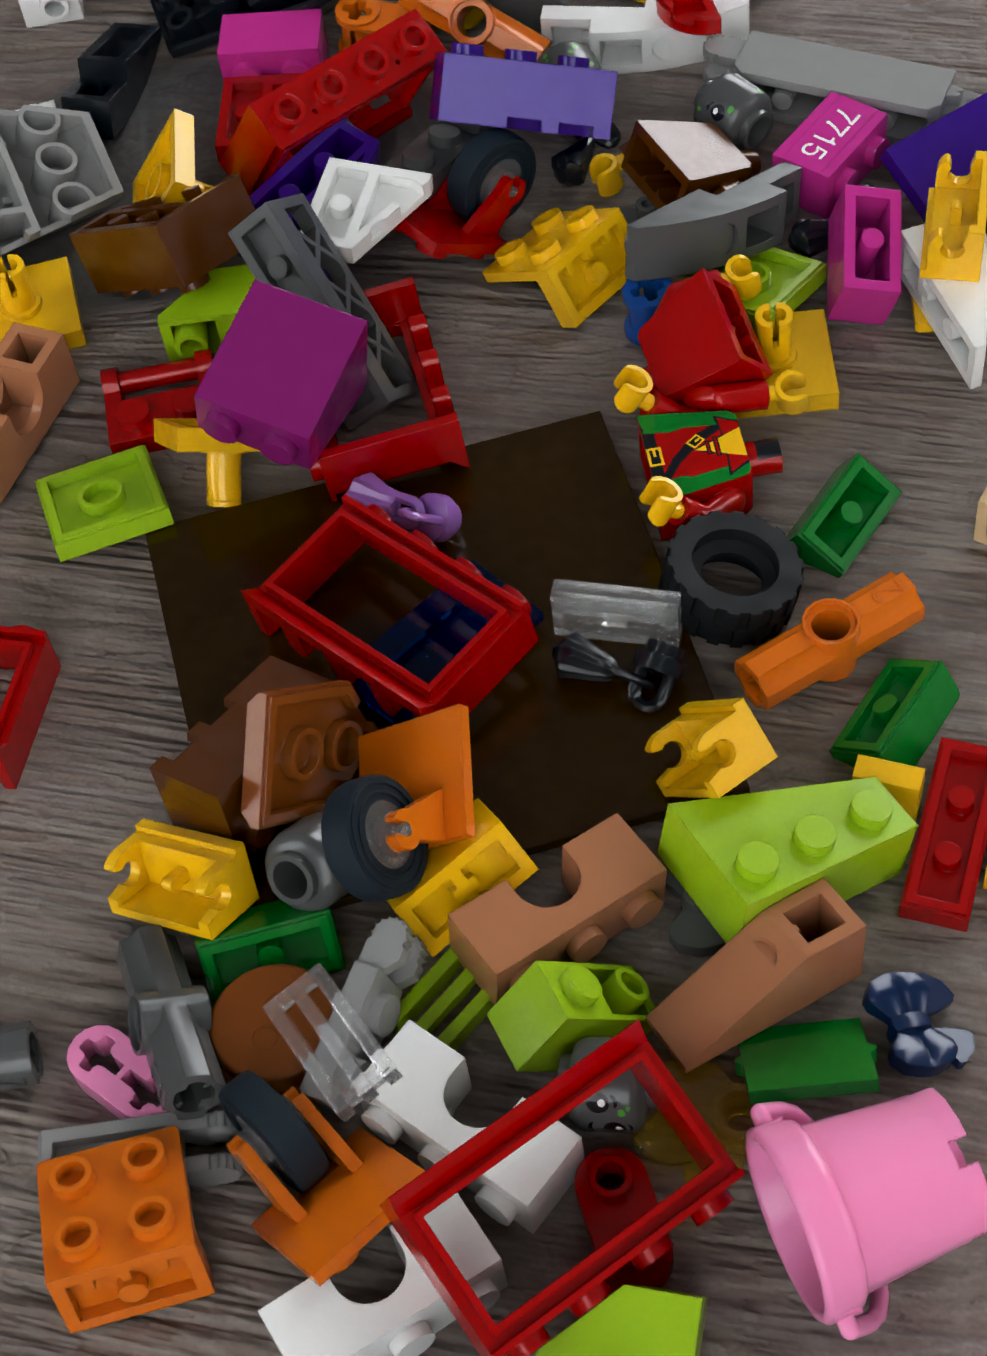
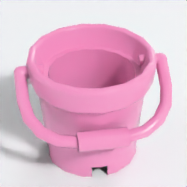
M926 1088L911 1095H905L897 1099L814 1121L798 1106L782 1101L758 1103L751 1108L750 1115L755 1126L747 1131L745 1150L752 1183L770 1236L785 1270L805 1306L817 1321L826 1325L837 1324L843 1338L851 1341L874 1333L887 1318L889 1304L888 1283L987 1233V1183L979 1160L967 1165L963 1153L955 1141L967 1136L946 1099L934 1088ZM870 1293L868 1310L865 1312L864 1315L855 1317L858 1314L864 1313L863 1307L866 1303L867 1296Z

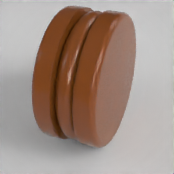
M270 964L247 971L233 980L222 991L211 1012L212 1028L209 1031V1036L217 1060L229 1083L239 1074L250 1070L265 1080L281 1097L292 1086L295 1087L299 1094L302 1092L299 1088L336 1005L331 990L323 980L311 971L299 966Z

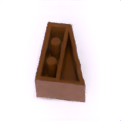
M239 174L224 177L220 183L202 193L199 185L185 188L181 191L184 200L176 203L163 204L161 197L156 196L108 210L69 234L97 292H121L123 297H128L143 290H149L151 295H157L172 288H178L180 293H187L208 283L211 280L208 272L239 253L228 232L255 211Z
M272 655L265 659L224 698V707L229 709L211 726L199 721L187 732V740L192 742L189 747L174 761L161 756L149 768L172 824L244 842L249 861L257 849L267 846L274 836L277 826L261 830L252 829L241 813L247 703L258 692L330 682L333 680Z

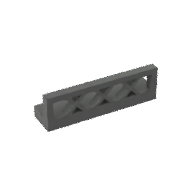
M303 193L265 202L228 232L229 237L256 280L368 321L367 385L343 421L349 431L360 427L387 407L410 398L419 392L414 373ZM288 214L293 215L303 233L297 230ZM321 268L328 272L334 283L327 279ZM382 366L385 367L390 373L391 377L397 385L396 388H394V386L392 385L388 376L384 372Z

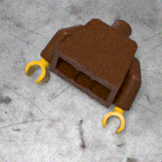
M636 120L630 140L619 147L622 151L616 156L610 153L598 154L592 158L589 166L592 182L597 185L599 194L602 197H610L620 192L624 185L621 171L624 170L657 209L698 189L718 195L760 174L761 161L758 153L753 149L739 150L718 126L707 122Z

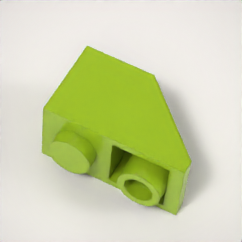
M247 264L211 270L208 272L211 277L208 283L196 290L184 293L158 315V326L169 362L194 357V351L211 348L213 357L216 355L255 280Z
M536 960L486 1014L517 1072H558L561 1055L563 1053H572L576 1042L585 1036L614 1037L638 1019L644 1033L651 1032L652 1029L646 1023V1016L656 1007L649 997L650 992L646 982L634 971L631 965Z
M634 1283L625 1284L538 1349L534 1356H700L708 1296Z

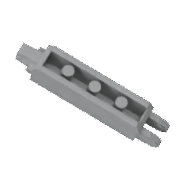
M753 30L747 40L717 35L716 37L711 36L710 39L707 38L703 46L704 60H708V63L712 62V64L707 65V68H704L703 82L706 83L707 81L714 80L725 73L739 74L770 97L774 121L799 126L831 92H835L887 113L886 138L889 139L890 145H894L981 96V94L955 85L957 70Z

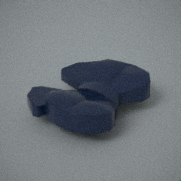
M889 972L870 981L864 992L862 1006L866 1012L888 1026L886 1037L891 1044V1048L887 1057L890 1066L902 1075L921 1078L931 1077L949 1069L951 1064L956 1069H962L975 1051L974 1034L970 1031L957 1028L932 1027L930 1016L949 1007L954 997V994L941 980L923 972L917 975L913 972Z

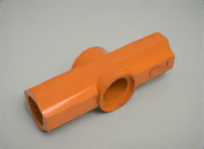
M398 0L397 3L408 11L416 8L424 20L450 34L460 43L484 46V55L487 57L504 59L505 49L537 52L538 59L553 43L552 40L483 0ZM480 8L486 16L487 24L485 30L477 37H470L464 29L465 16L469 11Z
M890 572L842 600L824 598L813 602L805 609L802 623L735 661V674L743 687L744 694L757 709L763 707L765 710H769L819 680L836 682L847 678L854 672L860 656L924 620L925 606L920 600L916 586L903 572L900 574Z

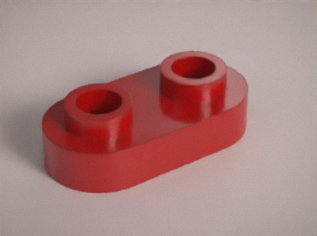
M618 1147L601 1148L586 1156L578 1166L574 1183L576 1198L594 1251L658 1204L644 1164L635 1154ZM607 1174H618L625 1180L623 1185L615 1190H606L598 1183ZM673 1247L639 1272L635 1270L629 1261L609 1276L606 1281L615 1291L623 1285L630 1283L662 1288L670 1278L673 1270Z

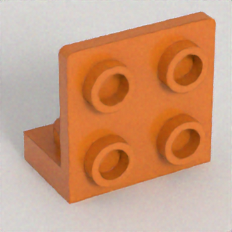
M176 1126L162 1128L45 1160L37 1165L36 1173L45 1285L70 1334L216 1294L212 1268L194 1226L183 1142L179 1129Z

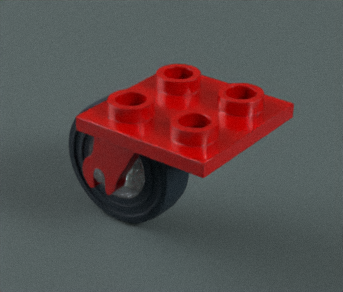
M491 128L481 132L461 150L453 163L449 176L438 188L437 193L430 200L423 202L398 224L393 231L405 233L416 241L415 247L418 251L437 259H445L447 254H462L473 259H483L484 255H494L500 247L508 243L498 236L504 221L520 207L533 184L536 172V157L533 149L523 138L504 128Z

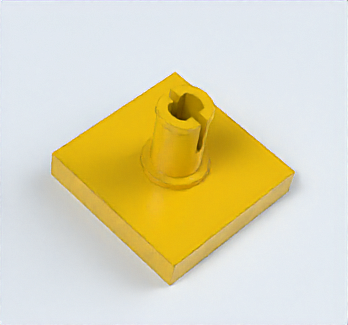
M175 108L173 109L133 181L132 203L156 196L161 197L163 204L176 203L184 200L181 191L185 188L199 185L202 193L213 187L195 180L194 115Z
M9 254L7 255L11 267L9 271L6 270L1 256L0 342L15 322L64 334L69 350L86 346L87 342L73 274L67 256L25 266L20 256Z
M775 302V322L772 323L770 321V304L767 303L759 306L755 313L756 336L773 373L772 376L766 379L767 384H775L777 377L784 371L789 369L797 370L804 375L805 386L799 389H789L785 392L786 395H809L810 404L805 412L839 409V388L824 309L793 312L787 304ZM776 402L769 403L767 410L734 414L739 419L785 413L778 408Z
M154 418V442L175 452L206 453V505L211 507L242 505V454L259 452L260 450L239 442L228 444L212 438L204 429L198 427L197 418Z

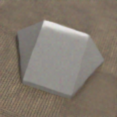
M26 104L19 111L0 109V256L41 236L82 221L123 198L124 190L89 112Z

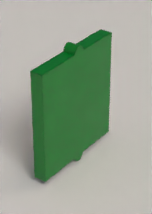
M860 1018L770 1026L737 1045L740 1057L735 1059L736 1075L744 1076L749 1105L774 1101L880 1092L879 1078L874 1065L877 1062L876 1045L868 1044Z

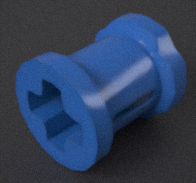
M669 278L642 281L627 279L622 287L623 301L629 308V314L624 321V331L631 343L640 346L637 338L639 330L653 316L667 287L672 284ZM641 288H644V296L639 295Z

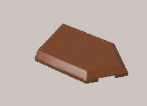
M336 680L258 692L247 703L241 813L250 828L261 830L296 822L314 813H323L325 803L330 794L337 787L352 779L359 767L358 736L377 731L378 728L374 722L365 720L358 708L361 702L360 697L350 681Z

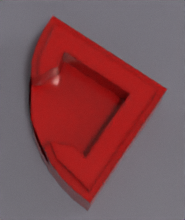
M656 0L657 15L669 27L692 35H715L722 33L721 16L713 0Z

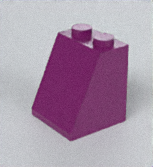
M255 279L194 395L198 427L204 429L209 436L220 442L228 444L239 442L260 450L265 457L278 464L291 465L294 463L311 469L367 385L368 321Z

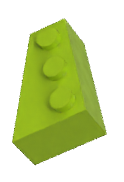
M877 777L723 796L719 799L707 798L669 803L657 854L727 944L764 909L823 877L841 898L846 901L900 875L918 825Z

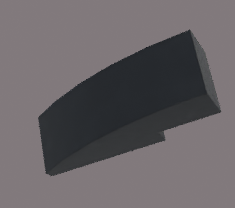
M114 23L77 58L80 78L61 96L62 109L89 112L100 138L114 140L128 122L145 89L161 40V26Z

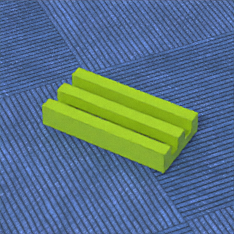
M451 948L445 952L400 1001V1015L394 1028L396 1033L401 1030L408 1020L413 1022L463 967L458 960V956ZM467 968L464 969L415 1024L431 1034L453 1008L458 1006L476 984L474 976ZM483 988L437 1038L455 1051L485 1019L486 1013L494 1006L491 998Z

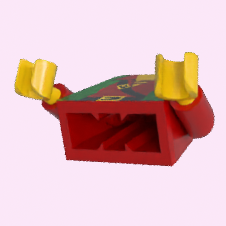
M741 254L734 255L725 264L724 273L720 274L716 269L707 271L702 268L692 277L676 281L667 287L653 316L639 330L637 338L648 363V366L643 369L652 378V390H657L688 407L703 411L728 410L732 413L767 410L769 403L776 402L778 408L783 413L798 415L808 409L810 404L809 395L789 396L785 392L789 389L803 388L805 386L804 375L797 370L789 369L777 377L775 384L768 385L766 379L772 376L773 373L741 301L756 297L762 289L760 273L752 272L751 261L748 257Z
M626 365L615 378L614 386L619 389L614 396L616 408L622 413H632L638 407L640 408L641 416H637L639 457L647 485L639 496V501L642 504L651 505L647 513L648 519L653 525L658 527L661 540L673 538L675 531L681 524L685 526L689 523L690 518L697 515L705 516L711 511L720 510L721 513L738 511L744 512V515L753 508V478L783 472L782 453L778 438L772 437L744 443L736 414L728 410L703 411L682 405L663 393L652 390V378L643 368L637 365Z

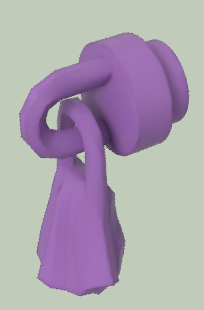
M372 472L353 478L348 491L345 493L366 507L370 504L379 506L399 527L406 530H418L436 543L449 540L461 527V510L448 495L427 493L418 499L416 496L389 487ZM401 504H404V505H407V506H410V507H413V508H408V507L400 508V507H401Z

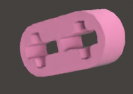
M96 1025L83 1030L75 1036L68 1047L66 1059L71 1074L86 1094L119 1119L171 1112L162 1110L161 1105L156 1107L154 1104L147 1103L142 1106L133 1090L137 1084L151 1094H157V1090L146 1055L137 1056L134 1053L128 1036L109 1025ZM96 1053L102 1057H107L111 1054L120 1071L114 1075L101 1065H96L92 1068L89 1060Z

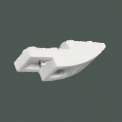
M646 0L645 7L543 5L540 16L541 34L553 41L551 46L567 41L583 43L594 53L602 70L627 74L670 69L705 61L703 46L707 38L710 39L711 36L724 35V37L731 36L747 40L750 35V0H713L721 16L722 33L715 35H692L669 27L657 15L656 0Z

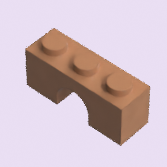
M15 322L0 342V504L80 382L64 334Z
M616 813L562 846L561 883L572 894L573 897L570 900L553 907L535 906L524 901L505 880L448 914L450 948L458 956L462 966L470 971L477 985L485 990L491 998L492 1004L495 1005L536 960L585 963L595 957L604 948L609 939L628 927L638 929L648 924L657 916L664 905L667 868L621 816Z

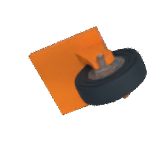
M457 704L358 736L359 778L345 782L330 794L325 803L321 819V837L327 862L338 882L354 897L368 902H382L405 895L413 890L422 879L427 864L428 850L475 837L468 706Z
M246 1070L235 1077L218 1094L223 1110L239 1132L226 1144V1147L272 1203V1206L256 1219L251 1226L262 1239L318 1286H322L332 1275L348 1268L357 1258L359 1251L390 1223V1220L379 1205L425 1171L361 1127L344 1141L303 1092L299 1094L294 1086L280 1096L265 1080L252 1071ZM274 1173L285 1184H287L289 1187H291L297 1192L292 1196V1194L286 1189V1187L280 1182V1180L274 1175Z

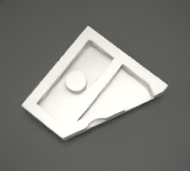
M329 157L313 197L311 207L344 261L354 264L432 195L434 190L432 174Z

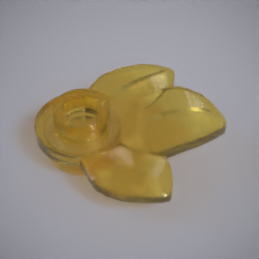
M675 1060L663 1062L738 1169H743L747 1158L745 1142L748 1130H732L727 1125V1122L736 1115H744L752 1120L750 1111L755 1104L749 1105L746 1085L743 1083L732 1084L719 1066L708 1061L686 1074ZM657 1111L648 1118L642 1130L633 1134L632 1143L634 1147L651 1161L669 1167L683 1166L684 1184L702 1171L660 1111Z

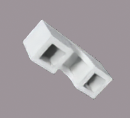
M411 1020L407 1021L355 1083L364 1111L361 1118L366 1126L389 1144L394 1145L400 1139L419 1152L417 1159L426 1170L486 1128L469 1127L453 1118L456 1108L472 1089L465 1057ZM522 1097V1098L519 1100V1102L515 1105V1107H516L518 1104H520L521 1102H523V1101L525 1100V1098ZM557 1120L466 1187L476 1193L474 1197L476 1203L495 1221L509 1226L514 1220L534 1234L575 1181L578 1166L585 1158L582 1137Z
M456 1193L425 1215L424 1219L480 1302L488 1310L499 1299V1291L508 1286L502 1259L459 1194ZM393 1225L389 1229L398 1254L406 1265V1270L399 1287L387 1298L370 1304L356 1303L342 1296L330 1278L322 1286H318L308 1278L258 1310L264 1325L282 1356H419L434 1342L436 1338L435 1333L456 1319Z

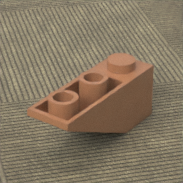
M823 877L764 909L646 1016V1023L686 1074L860 977L863 968L866 925Z

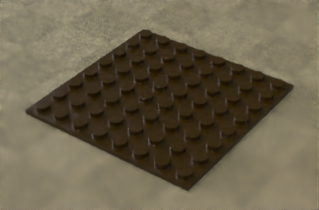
M600 411L467 445L465 447L471 469L448 462L444 465L384 481L389 487L416 496L418 499L427 493L445 494L451 497L461 510L462 523L459 531L449 540L442 543L434 542L439 551L454 560L458 557L467 559L479 569L485 579L500 588L505 584L512 586L531 605L532 612L530 617L539 641L469 714L473 801L479 798L504 824L527 855L561 847L616 813L621 816L629 827L665 818L669 803L707 799L665 797L656 783L657 779L667 768L674 767L679 763L681 750L676 743L668 742L663 750L655 753H647L645 751L649 738L656 731L680 716L679 708L684 704L692 701L715 699L689 634L685 632V628L679 623L675 624L669 617L670 612L668 608L662 605L660 599L662 589H659L662 566ZM326 483L180 520L174 522L173 525L145 534L188 730L199 721L211 726L229 709L224 707V698L270 655L333 681L339 680L332 672L322 652L315 649L307 658L301 656L290 645L281 626L270 637L263 633L240 590L259 588L343 505L341 497L346 492L336 494L338 501L332 502ZM401 504V507H400V508H403V507L413 508V507H410V506H407V505H404V504ZM365 543L305 602L306 605L428 684L489 621ZM578 632L612 656L618 662L619 668L633 673L636 665L632 664L637 648H645L648 637L683 649L685 652L681 662L686 665L681 681L675 682L668 703L660 711L647 713L636 709L629 701V682L617 678L608 682L558 678L555 662L552 657L553 646L571 633ZM647 672L646 678L650 679L655 686L654 689L642 687L641 697L646 701H651L656 696L663 677ZM359 677L352 684L361 700L358 708L365 720L374 722L378 730L416 718L414 713L405 707L395 717L389 715L377 703L366 681ZM359 767L351 780L359 778ZM747 779L723 796L750 793ZM295 822L278 825L268 845L262 849H257L250 859L251 870L259 894V899L250 907L280 900L270 887L266 876L264 860L267 848L273 839ZM348 893L330 907L333 910L362 902L363 900Z

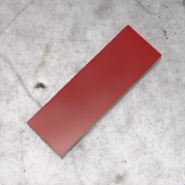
M941 737L899 905L898 917L967 932L987 847V746Z

